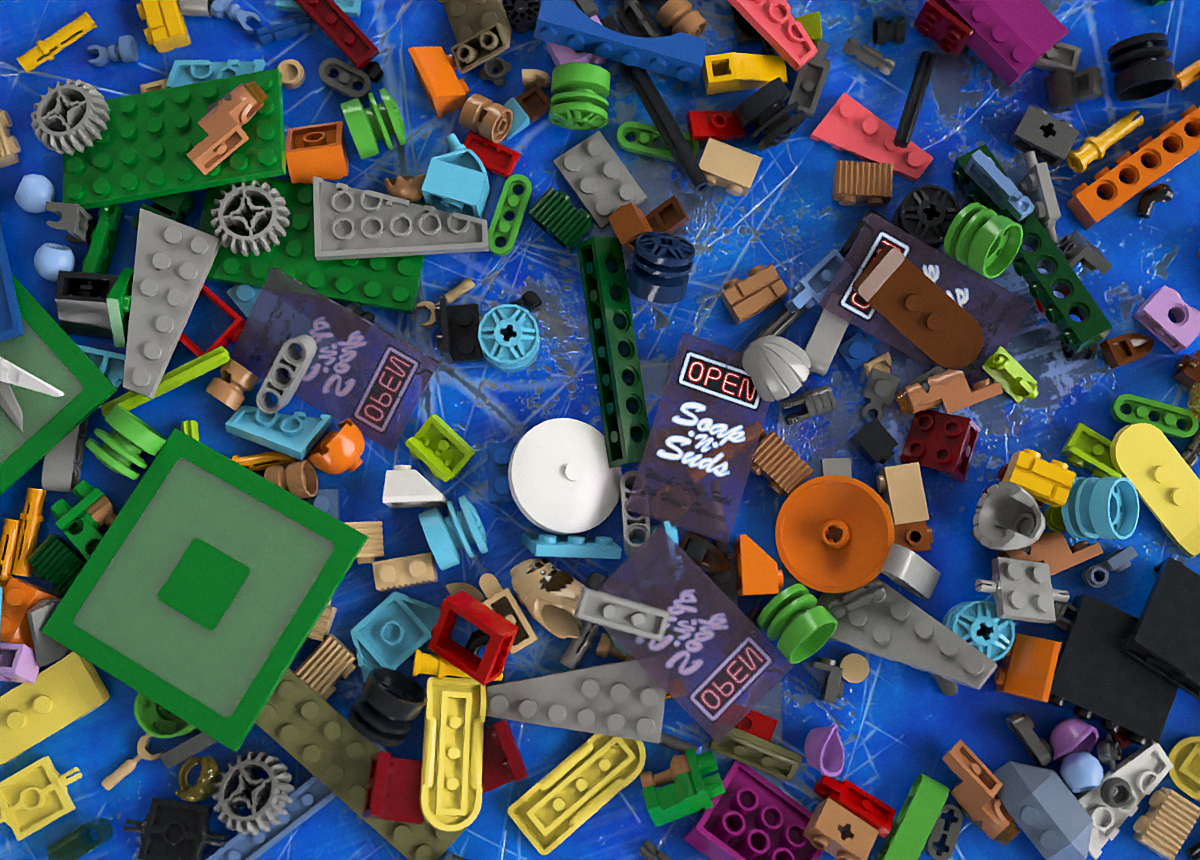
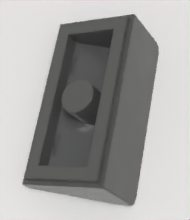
M42 599L27 612L38 667L50 664L72 652V650L41 632L61 602L60 599Z

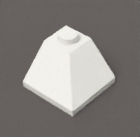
M396 465L394 470L386 471L383 503L388 507L447 506L448 500L417 470H411V465Z

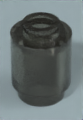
M1065 69L1049 72V76L1044 78L1047 106L1051 108L1052 113H1063L1072 110L1076 101L1072 73L1066 72Z

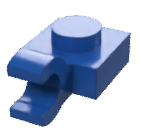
M883 326L866 338H864L861 332H858L841 344L837 352L849 369L854 372L877 355L873 347L886 339L889 334Z

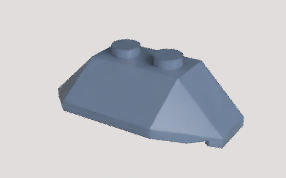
M1009 760L993 772L1003 783V786L996 795L1045 860H1086L1094 820L1055 770Z

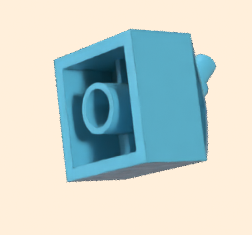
M454 133L450 134L445 140L451 151L447 154L431 158L421 189L426 204L434 205L437 210L449 213L457 212L482 219L491 192L486 169L480 158L471 149L466 148L464 144H460Z

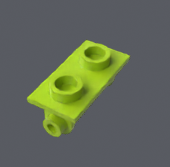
M999 346L981 366L994 381L1000 383L1001 388L1018 404L1023 398L1032 400L1037 397L1036 384L1038 382L1002 346Z

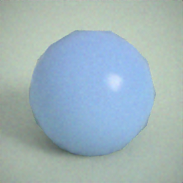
M24 175L14 198L18 205L26 212H45L46 201L55 202V188L51 181L43 175Z
M45 243L36 251L34 267L42 278L57 282L59 271H74L76 267L75 256L67 246Z
M1084 751L1073 752L1063 759L1060 766V777L1072 792H1086L1097 789L1103 779V769L1098 759Z

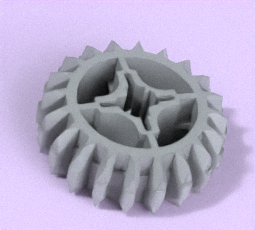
M68 78L65 85L57 81L56 88L47 87L48 93L45 96L39 95L40 103L33 104L36 111L30 114L33 120L30 125L35 131L34 134L45 147L61 155L66 152L73 156L76 150L83 153L87 145L93 147V141L96 138L102 139L100 132L108 130L105 122L111 120L107 113L110 109L104 96L93 85L85 83L80 79L74 82Z
M253 180L250 186H248L247 182H241V187L238 188L236 185L231 184L230 188L232 191L229 193L221 190L223 200L214 199V204L217 208L211 210V215L215 218L211 220V226L213 229H216L214 235L221 239V244L225 248L230 246V250L235 254L241 250L243 256L246 257L252 250L255 256L259 257L261 248L270 253L269 245L271 243L279 246L280 241L277 236L286 237L287 233L283 227L290 225L288 218H286L290 212L287 207H284L286 201L284 197H279L280 194L277 189L273 188L270 190L268 183L264 182L260 186L257 180ZM252 201H262L271 207L255 206ZM250 210H251L252 214L254 215V216H252L253 219L250 220L251 226L249 225L248 221H246V220H249L248 217L251 216V215H250ZM268 225L263 231L260 232L263 226ZM230 229L246 230L249 236L235 234Z
M254 751L248 752L247 757L237 755V764L232 761L227 762L229 770L228 772H219L223 779L221 783H214L219 792L212 795L213 799L219 802L214 807L216 812L221 813L218 819L225 824L227 823L228 829L237 830L242 835L248 832L252 835H258L260 829L264 832L270 831V822L275 825L280 824L278 815L288 814L284 806L286 803H293V800L287 797V795L295 790L294 786L288 784L293 777L286 772L288 769L286 764L280 763L279 758L274 755L269 756L266 752L257 754ZM266 770L270 778L266 780L263 778L259 779L255 776L254 772ZM248 806L252 810L253 815L242 816L237 808Z

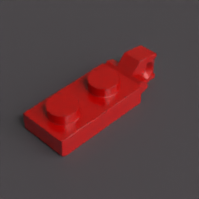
M822 774L816 781L813 791L821 798L826 800L829 797L878 830V835L883 838L890 833L896 813L895 809L847 779L842 782Z

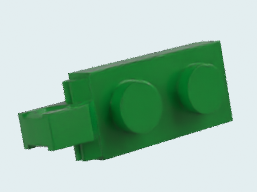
M115 204L100 208L97 226L91 234V245L88 254L82 261V272L107 274L121 233L118 225L124 209L120 205Z

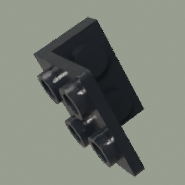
M439 296L440 304L435 305V318L442 333H437V348L440 351V355L445 356L448 364L482 362V349L478 339L480 324L478 304L449 306L446 296Z

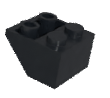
M72 271L58 272L55 302L60 326L68 335L113 338L106 298L119 276Z

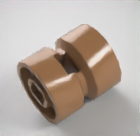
M668 0L655 17L666 31L672 30V34L682 32L699 37L708 24L697 10L691 11L692 5L688 0Z
M478 93L471 95L466 100L460 114V124L464 128L474 133H480L482 137L494 143L501 142L507 136L513 122V112L511 109L499 103H493L491 99Z
M230 358L229 362L223 364L220 368L221 376L214 377L205 391L234 411H237L245 400L244 393L251 392L260 378Z
M308 460L291 462L288 465L270 466L264 472L265 479L301 499L314 497L317 494L318 476L315 467Z

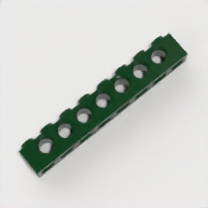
M984 144L956 158L952 170V178L956 185L961 186L966 192L969 204L978 202L987 209L990 208L996 212L998 216L1003 215L1022 226L1023 238L1021 246H1029L1033 251H1026L1020 246L1013 260V268L1027 282L1032 297L1040 301L1044 307L1047 319L1051 323H1055L1064 344L1067 347H1071L1076 354L1106 338L1113 328L1034 213L1032 212L1021 221H1018L1006 208L1001 210L998 206L992 204V200L965 172V167L971 155L980 149L1008 177L987 145ZM1038 268H1043V269H1045L1049 274H1047V275L1041 274L1037 269H1038ZM1053 291L1061 292L1065 298L1055 296ZM1069 315L1078 316L1081 322L1073 321Z
M593 236L577 244L608 464L609 468L637 467L654 462L622 245L618 238Z

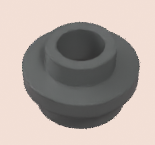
M1111 777L1102 784L1101 798L1108 806L1120 808L1130 802L1132 791L1124 779ZM1117 787V794L1115 796H1112L1113 789Z

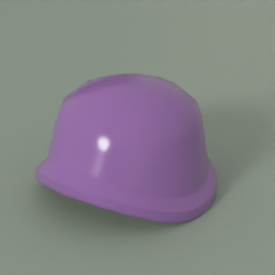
M1068 718L1060 722L1053 729L1049 738V744L1053 750V760L1057 763H1062L1063 759L1070 753L1079 751L1089 753L1098 741L1099 734L1097 729L1079 718Z
M838 724L811 729L805 739L804 753L808 764L828 777L838 776L844 767L845 752L838 734Z

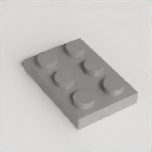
M597 131L553 160V165L585 210L591 215L592 220L600 231L610 225L608 217L614 214L620 206L631 202L638 207L647 201V196L600 131Z

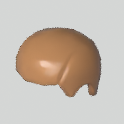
M426 174L416 177L407 175L393 179L385 178L384 184L390 196L410 200V203H415L423 197L421 189Z

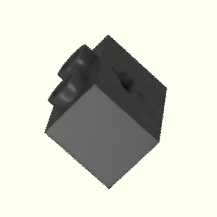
M1028 106L1020 116L1007 144L1024 153L1035 151L1036 159L1047 162L1048 165L1057 169L1066 159L1080 131L1074 129L1067 121L1057 120L1049 116L1041 108Z

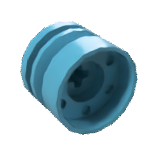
M503 304L487 312L479 324L478 339L485 359L492 367L502 372L515 373L525 370L535 361L540 351V334L536 319L528 310L519 305ZM509 330L513 331L514 337H510L509 341H505L503 334H508Z
M1075 477L1067 501L1061 510L1067 532L1076 538L1097 539L1101 537L1104 539L1126 540L1132 536L1139 519V500L1134 484L1128 478L1104 477L1102 479Z
M465 495L458 497L462 508L459 512H457L452 501L447 502L449 516L445 518L437 507L418 514L428 544L441 571L460 564L459 549L463 548L471 559L474 558L475 555L471 546L473 543L477 544L481 554L489 551L486 532L476 508L472 506Z
M988 600L961 602L950 608L944 615L941 623L994 662L1003 658L1012 648L1015 638L1012 619L997 618L996 603ZM980 627H984L986 633H983L982 636H977L976 631Z

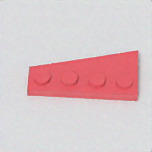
M727 0L795 71L799 70L818 52L800 21H795L790 13L791 7L786 0Z
M846 93L842 94L810 136V139L828 143L836 150L841 152L844 150L854 154L862 161L893 164V174L912 182L918 180L934 159L911 141L907 148L895 146L893 140L896 130Z

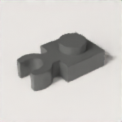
M871 368L862 393L864 397L869 398V401L862 405L860 415L865 418L868 410L876 409L875 418L880 422L884 416L882 404H892L901 378L897 375Z

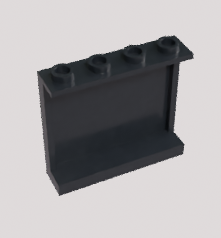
M1168 557L1154 566L1153 570L1158 573V576L1133 634L1122 640L1119 649L1200 701V575L1187 568L1181 561Z
M1087 594L1074 597L1071 605L1075 606L1076 610L1058 655L1048 703L1059 708L1069 707L1074 710L1073 714L1081 719L1091 721L1092 718L1100 722V727L1106 731L1118 734L1120 731L1128 735V741L1145 747L1146 744L1159 743L1179 687L1119 649L1122 640L1133 634L1139 620L1138 618Z

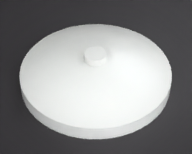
M556 418L542 422L526 432L513 449L508 467V481L511 494L522 514L534 525L545 531L560 535H573L590 530L602 523L611 514L620 496L621 468H609L605 437L597 429L582 421L570 418Z

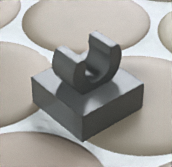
M1092 66L1070 75L1072 102L1079 104L1104 96V93L1101 92L1103 78L1100 75V68Z

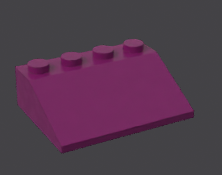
M936 0V3L973 30L974 33L968 40L967 45L1008 87L1014 84L1070 32L1038 0Z
M737 760L733 762L722 778L726 792L711 798L713 807L706 810L703 807L699 811L683 838L711 860H818L823 852L812 846L810 840L802 836L812 813L746 764Z

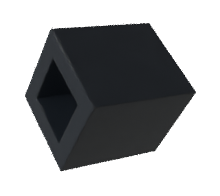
M876 418L849 439L871 466L878 461L883 465L895 455L892 449L898 445Z

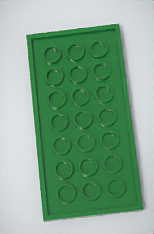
M276 68L107 99L106 103L110 109L107 113L111 120L105 122L108 130L100 132L102 139L96 138L93 141V147L85 146L83 153L76 150L73 156L66 152L63 154V203L79 204L86 210L286 175L281 72ZM239 84H242L261 107L246 124L241 126L249 139L208 174L204 175L186 155L196 144L208 137L197 122L208 113L209 105L224 97Z
M263 178L257 179L259 185L261 186L264 182L268 183L270 190L273 188L277 189L280 194L279 197H284L286 201L284 207H287L290 212L289 216L286 217L290 225L283 227L287 233L286 237L277 236L280 241L279 246L271 243L269 245L270 253L261 248L259 257L255 256L252 250L247 257L243 256L241 250L235 254L230 250V246L225 248L221 244L206 278L209 281L233 285L245 284L253 288L281 293L284 290V293L289 291L287 294L302 296L300 294L302 293L303 295H310L305 297L347 304L357 302L365 307L414 314L426 255L317 261L315 258L313 185L292 184L291 181ZM253 180L246 181L248 186L251 185ZM241 182L234 183L237 188L241 187ZM231 184L208 188L198 230L215 236L214 231L216 229H213L211 226V220L215 219L211 215V210L217 208L214 204V199L223 200L221 190L229 193L232 191L230 188ZM252 201L255 206L271 207L262 201ZM415 202V203H414V204H418V205H422V206L425 205V203H419V202ZM250 210V215H251V216H249V217H248L249 220H246V221H248L249 225L251 226L250 220L253 219L252 216H254V215L252 214V212H251V210ZM268 225L263 226L260 232L263 231ZM230 229L235 234L249 236L246 230Z

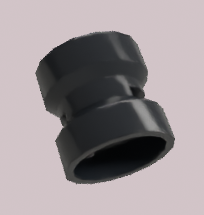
M896 16L888 21L885 17L874 18L872 27L874 45H884L887 41L892 42L893 45L904 43L906 34L904 16Z

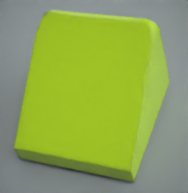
M820 11L794 18L795 21H800L814 45H817L818 41L822 40Z

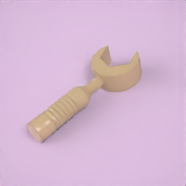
M468 277L444 294V296H446L448 303L451 304L475 287V284ZM430 301L418 303L415 306V310L427 308L431 312L430 320L421 323L420 326L423 328L435 326L438 323L435 318V304Z
M145 734L140 738L137 744L138 755L133 759L126 760L101 782L106 790H111L131 773L142 758L149 761L155 760L166 752L155 755L148 749L150 738L154 736Z

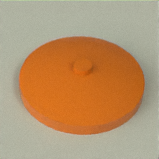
M842 475L817 477L797 487L783 503L775 526L776 546L784 566L793 577L805 586L825 593L850 592L874 580L881 573L880 570L895 540L893 519L882 497L867 484Z

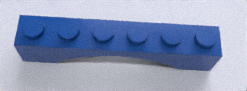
M542 0L533 38L545 42L558 44L573 50L583 51L601 58L611 59L629 66L643 68L654 73L664 74L692 83H696L703 67L707 45L706 39L682 32L657 38L621 34L593 21L570 0Z

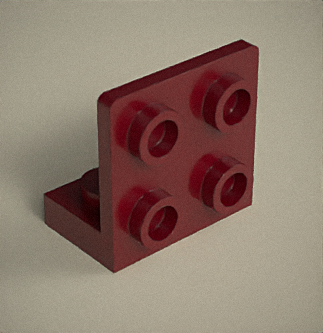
M927 0L924 3L913 24L921 35L927 38L930 37L939 44L943 52L952 54L956 58L967 46L968 40L974 33L972 29L936 3V0Z
M928 409L916 412L900 459L908 464L919 462L921 467L945 472L952 480L964 483L981 429L971 418Z
M507 719L484 727L482 794L514 780L517 782L528 777L529 773Z
M386 752L372 754L362 817L423 824L424 816L420 808L422 761L391 757V753Z

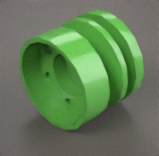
M565 63L556 66L552 70L551 92L554 96L550 98L549 120L559 127L571 130H594L607 125L609 103L605 98L609 96L610 73L600 66L589 63Z
M386 87L379 90L383 100L382 103L376 104L371 92L368 94L370 104L368 108H364L358 98L340 104L362 160L379 154L378 140L383 139L389 150L394 149L389 137L396 134L400 146L407 144L404 122L396 101L387 92Z
M978 202L971 203L956 215L949 226L944 241L945 254L964 266L969 265V268L988 279L996 278L1011 265L1022 244V226L1003 215L998 216L996 212L990 208L987 209Z
M116 404L104 419L113 431L109 434L104 430L96 429L94 433L104 442L101 444L89 438L85 445L106 467L117 474L137 480L141 474L132 464L134 463L146 469L148 464L140 456L141 452L144 451L156 456L167 440L137 416Z
M803 584L792 585L780 592L766 605L757 619L758 627L764 633L767 632L766 636L771 641H778L777 648L791 664L806 660L816 653L831 638L838 624L823 606H816L817 599L812 594H809L808 589Z
M138 692L135 698L134 713L138 724L146 733L157 738H174L197 730L196 727Z

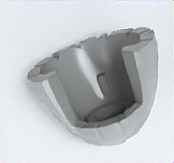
M767 335L760 337L750 343V347L744 351L742 357L743 368L751 376L758 394L764 401L774 402V399L779 401L790 396V393L793 394L802 386L801 382H805L810 373L811 363L806 352L797 344L781 336Z
M1009 481L999 482V485L994 484L989 487L987 494L984 493L977 503L978 508L975 509L977 514L973 517V525H975L973 530L976 538L980 540L979 542L982 545L995 550H1015L1038 541L1046 526L1045 517L1039 510L1034 498L1021 486Z

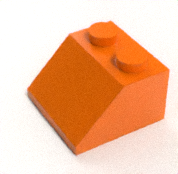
M442 46L409 48L408 52L414 72L438 119L462 108L467 100L466 95L470 92L464 79H458L454 72L458 68L452 55H446Z
M343 121L287 129L285 157L292 184L313 183V176L332 181L348 176L349 161Z
M746 534L738 535L734 538V553L737 566V596H772L779 594V588H783V571L778 570L777 563Z
M10 578L2 594L0 641L24 644L34 650L27 612L42 599H62L55 593L25 579Z
M1015 633L1012 648L1003 657L1001 667L998 666L995 671L994 683L997 684L995 691L1028 700L1048 702L1061 643Z

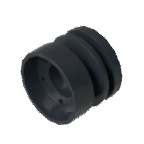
M1163 33L1140 34L1122 40L1107 50L1108 61L1111 62L1109 64L1110 71L1117 74L1112 79L1117 100L1137 101L1162 94L1177 84L1173 63L1166 61L1171 56L1167 35Z
M780 77L757 90L732 112V115L743 129L753 124L757 126L749 137L751 141L758 139L762 135L765 137L756 146L759 152L781 144L793 135L808 118L805 111L793 117L791 116L800 106L798 102L791 103L786 107L784 106L783 102L791 92Z
M923 185L913 189L905 196L902 203L896 209L891 223L895 225L903 240L913 246L910 254L925 256L936 252L944 245L948 228L960 212L957 200L948 190L937 185ZM925 213L929 214V219H931V221L927 220V214Z
M384 667L374 668L362 687V694L356 698L355 705L348 713V721L359 734L372 742L389 747L401 746L406 740L408 732L413 727V720L419 716L427 701V693L415 680L401 672Z

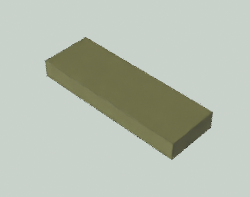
M720 721L708 744V749L788 782H791L802 759L801 754Z

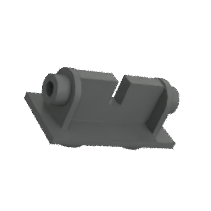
M624 0L623 5L625 7L618 10L616 15L630 36L645 38L664 37L640 0Z

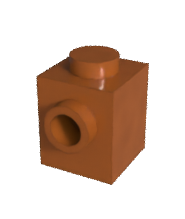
M631 202L620 206L614 214L608 217L621 245L632 253L635 250L637 237L642 233L653 232L643 211Z
M926 520L894 525V544L901 545L915 553L931 550L930 544H933V533L931 527H927Z

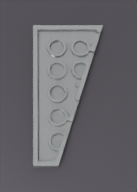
M313 176L315 258L317 261L489 251L488 223L485 219L457 212L449 213L437 210L430 205L425 204L422 206L410 203V200L367 189L363 191L351 188L347 184L339 182L335 184L324 181L323 178Z
M140 208L122 387L153 399L221 246V239Z
M877 577L871 582L879 580L886 594L876 600L872 598L870 603L852 612L848 610L845 612L846 615L835 619L838 622L837 629L829 640H835L850 645L852 648L912 666V668L920 671H927L942 676L944 679L977 690L982 687L997 668L996 662ZM824 592L817 600L816 606H823L831 614L828 604L836 599L839 601L843 600L842 596L850 592Z
M671 652L489 685L486 692V716L660 743L669 668L665 667L664 664L671 657Z

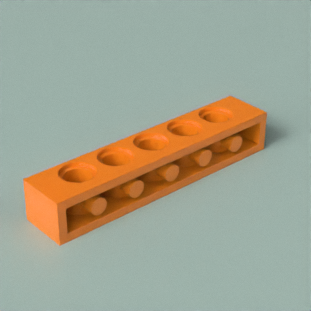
M1192 105L1180 114L1182 120L1177 123L1171 120L1158 130L1161 135L1155 139L1150 135L1137 145L1139 149L1134 154H1131L1130 151L1126 152L1115 161L1116 167L1111 170L1105 167L1093 176L1095 182L1089 186L1084 182L1071 192L1074 197L1066 205L1086 230L1200 149V107L1197 108L1195 105ZM1185 129L1191 132L1192 137L1186 134ZM1163 144L1167 145L1171 152H1167L1163 148ZM1141 159L1148 163L1149 168L1142 165ZM1119 175L1126 178L1127 184L1121 182ZM1097 190L1104 193L1106 200L1101 199L1097 195Z

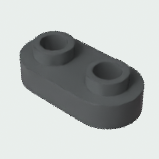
M328 58L320 64L318 69L319 77L322 83L330 89L350 99L358 98L360 101L368 98V94L372 92V83L365 72L358 71L355 67L338 58ZM333 72L339 73L336 78H330ZM356 85L363 86V88L360 91L354 90V87Z
M1015 711L1005 718L1013 734L1039 767H1044L1052 761L1050 754L1053 753V750L1043 738L1039 739L1032 730L1035 728V725L1025 713L1020 715Z

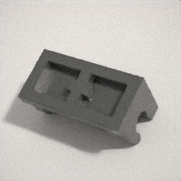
M46 201L45 209L56 213L61 218L58 222L47 221L46 224L53 229L66 230L71 234L65 236V239L69 242L84 244L90 248L91 234L97 226V220L79 204Z

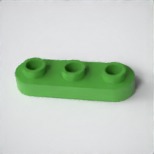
M628 121L618 128L617 143L624 151L676 162L656 126ZM682 133L697 158L699 142L690 141V135ZM628 135H632L635 137V140L628 142L625 138ZM655 141H659L662 143L663 146L661 148H655L653 146V143Z
M515 174L510 176L503 186L488 230L489 251L495 256H506L514 249L532 196V184L524 175ZM516 188L524 190L520 195L514 194L513 191ZM508 213L515 216L511 221H507L504 217ZM503 239L506 241V244L503 247H498L496 241Z
M1123 394L1115 398L1110 405V413L1117 422L1126 425L1136 423L1151 424L1161 430L1164 435L1177 439H1184L1194 435L1199 427L1197 416L1188 409L1132 394ZM1122 405L1127 407V414L1121 412ZM1149 413L1155 415V422L1149 419ZM1177 420L1183 423L1182 430L1177 427Z

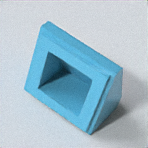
M514 97L503 105L513 112V122L510 131L505 137L507 140L530 125L528 115Z

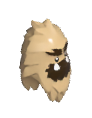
M544 557L524 560L510 570L512 588L522 605H525L532 618L557 637L563 639L566 637L579 638V627H582V622L574 617V612L582 586L585 587V585L564 570L557 569L549 559Z

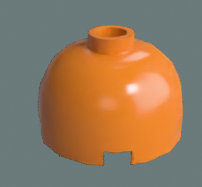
M349 418L344 419L337 425L340 428L339 431L335 430L327 433L309 453L311 456L307 457V460L323 473L339 475L346 470L352 473L363 462L360 456L365 448V440L360 429Z

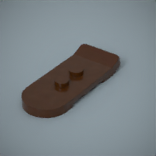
M886 245L853 283V291L863 301L883 316L935 364L948 369H960L971 364L978 357L983 345V333L978 322L910 262L897 248Z

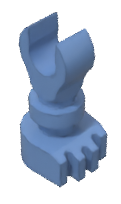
M214 0L210 6L212 15L222 19L228 14L227 17L233 21L236 19L246 33L255 34L254 30L247 26L246 23L248 20H255L261 24L260 18L256 13L241 10L242 7L237 3L233 5L234 0Z
M131 35L120 36L118 45L113 44L109 48L99 45H91L87 48V51L91 54L99 53L98 58L87 60L95 67H102L112 60L114 62L121 61V58L125 63L138 61L139 58L137 42H135V38H132Z

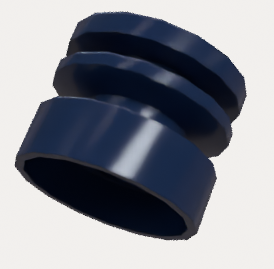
M665 232L642 233L637 237L632 258L634 262L631 264L627 282L629 290L637 297L660 304L680 302L685 298L689 280L688 273L691 271L696 249L689 241L674 234Z

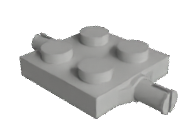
M1029 151L1023 154L1027 170L1026 175L1019 181L1018 191H1021L1023 196H1027L1035 206L1032 212L1056 245L1059 241L1055 231V224L1061 217L1048 165L1047 162L1037 163L1035 151Z
M997 557L991 560L993 573L991 581L977 579L975 582V586H978L975 588L977 592L992 594L996 603L997 618L1050 624L1056 621L1054 601L1066 603L1070 595H1067L1069 594L1067 590L1052 588L1050 569L1047 563Z

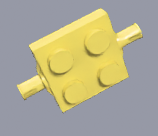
M46 756L1 781L0 824L5 822L10 826L17 840L20 841L76 809L68 794L67 785L82 778V773H77L80 769L75 766L61 775L56 771L50 757Z

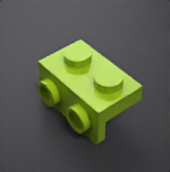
M436 413L431 415L419 431L404 443L410 449L409 451L413 457L423 461L430 468L433 476L444 482L456 478L477 453Z
M1082 423L1076 424L1060 452L1067 457L1066 461L1074 467L1080 469L1084 467L1092 472L1091 476L1102 479L1104 477L1122 476L1115 470L1111 462L1110 446L1112 441Z

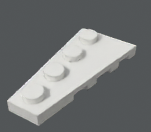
M1159 743L1146 744L1145 747L1142 746L1116 765V769H1111L1104 774L1097 789L1080 792L1075 796L1094 820L1088 854L1096 860L1101 855V848L1109 839L1113 840L1120 831L1118 830L1120 825L1128 816H1133L1138 810L1137 805L1146 794L1150 795L1173 767V764ZM1111 777L1124 779L1131 788L1132 798L1123 807H1110L1101 798L1102 784ZM1117 787L1113 789L1112 796H1115L1117 794Z

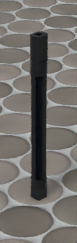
M612 14L600 20L602 26L625 34L623 29L618 26ZM619 62L678 167L682 168L695 193L698 194L709 188L708 181L696 162V156L646 69Z

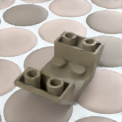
M437 0L445 8L458 43L451 47V51L460 74L470 71L509 49L512 28L501 0Z

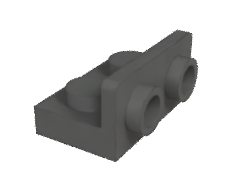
M1074 230L1071 235H1065L1058 243L1059 251L1071 268L1079 261L1090 271L1093 272L1095 269H1098L1104 275L1112 268L1104 254L1077 230Z

